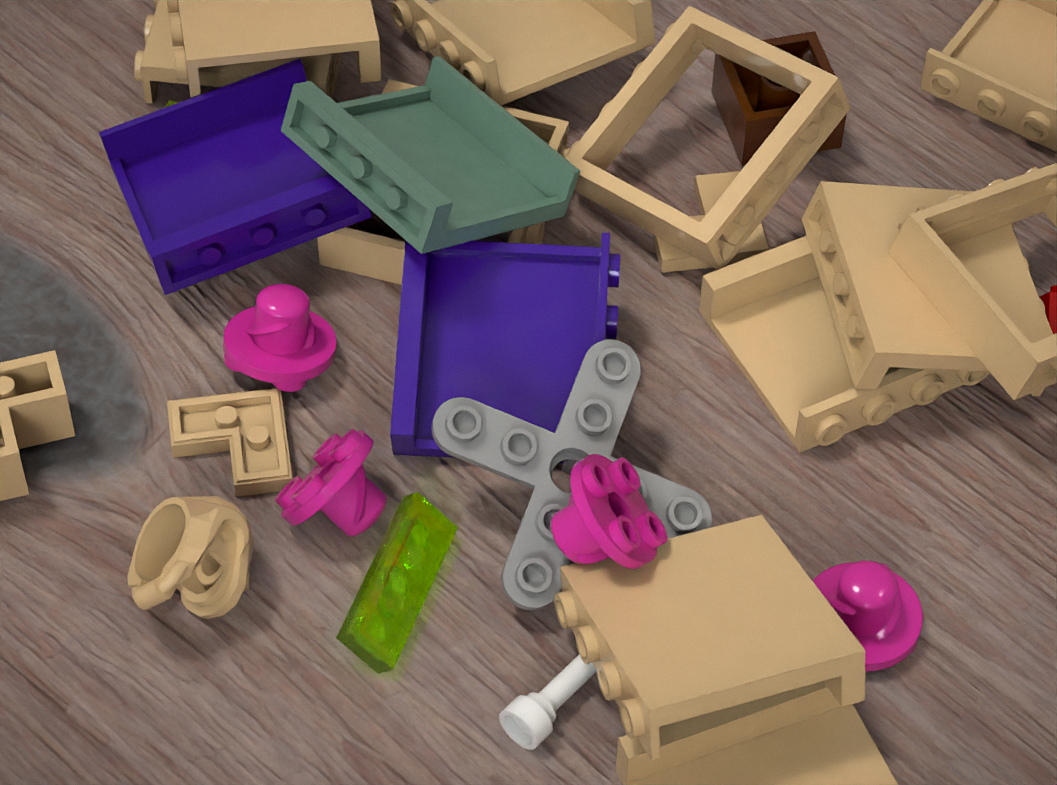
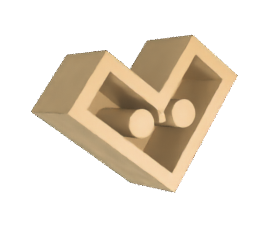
M55 350L0 363V501L29 495L19 449L75 436L67 393Z

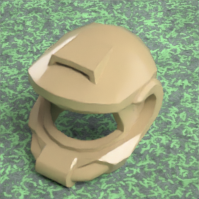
M218 496L172 497L165 499L148 516L136 541L127 575L128 586L132 589V599L135 604L142 610H149L172 598L177 588L180 590L182 603L190 612L205 619L223 616L236 606L241 594L249 589V567L254 546L251 524L234 504Z

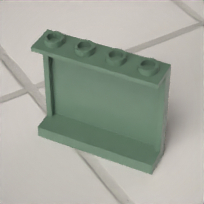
M440 56L433 57L425 85L339 103L331 99L312 81L293 84L281 132L421 254L564 217L581 172Z

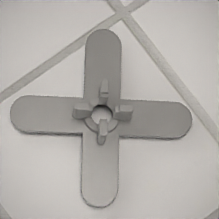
M603 340L594 344L587 351L555 433L466 397L447 400L438 408L433 417L431 425L432 436L442 451L533 489L501 573V586L505 596L512 604L521 609L539 610L552 603L554 595L561 590L560 567L571 563V560L559 550L553 539L551 519L556 512L568 506L569 496L572 493L564 492L554 484L552 478L553 468L559 462L564 461L561 471L570 475L575 463L591 454L602 455L612 462L617 460V458L611 456L641 373V365L637 354L630 346L621 341ZM632 465L640 478L641 485L638 490L649 510L655 513L664 524L667 531V539L711 527V509L702 495L690 488Z

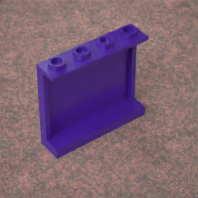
M300 58L99 132L111 168L164 295L372 217L370 209L281 132L293 84L307 81Z
M602 232L601 247L469 241L424 254L418 252L405 240L390 429L393 455L456 458L438 447L432 436L431 425L438 408L447 400L457 397L476 400L555 433L587 351L597 342L605 339L616 340L618 306L607 305L608 287L619 288L620 254L609 253L610 233Z

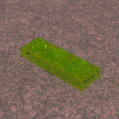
M419 492L402 498L336 637L337 640L378 674L394 670L458 529L454 523Z

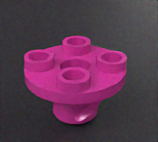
M289 284L270 285L259 292L255 307L236 314L226 325L223 339L224 364L233 371L242 372L257 380L271 382L279 390L286 392L298 391L305 387L306 380L319 376L331 366L336 353V335L326 320L310 311V299L302 289Z
M354 429L348 431L342 438L337 433L330 436L314 453L312 459L318 464L304 480L300 476H296L276 497L275 502L282 508L281 516L291 526H297L317 511H322L348 536L360 535L372 527L384 512L387 504V496L365 475L362 465L372 449L373 439L363 430L355 431Z
M598 454L588 455L575 463L570 474L572 495L569 496L568 506L556 512L551 519L552 536L559 550L571 561L583 564L601 562L610 557L626 568L638 569L652 561L657 554L658 547L667 542V531L660 518L649 510L638 489L641 483L635 468L625 458H619L612 462L610 459Z
M868 560L844 563L823 571L813 580L823 596L865 649V671L889 668L901 662L917 647L923 623L920 601L912 587L902 577L892 572L886 564Z

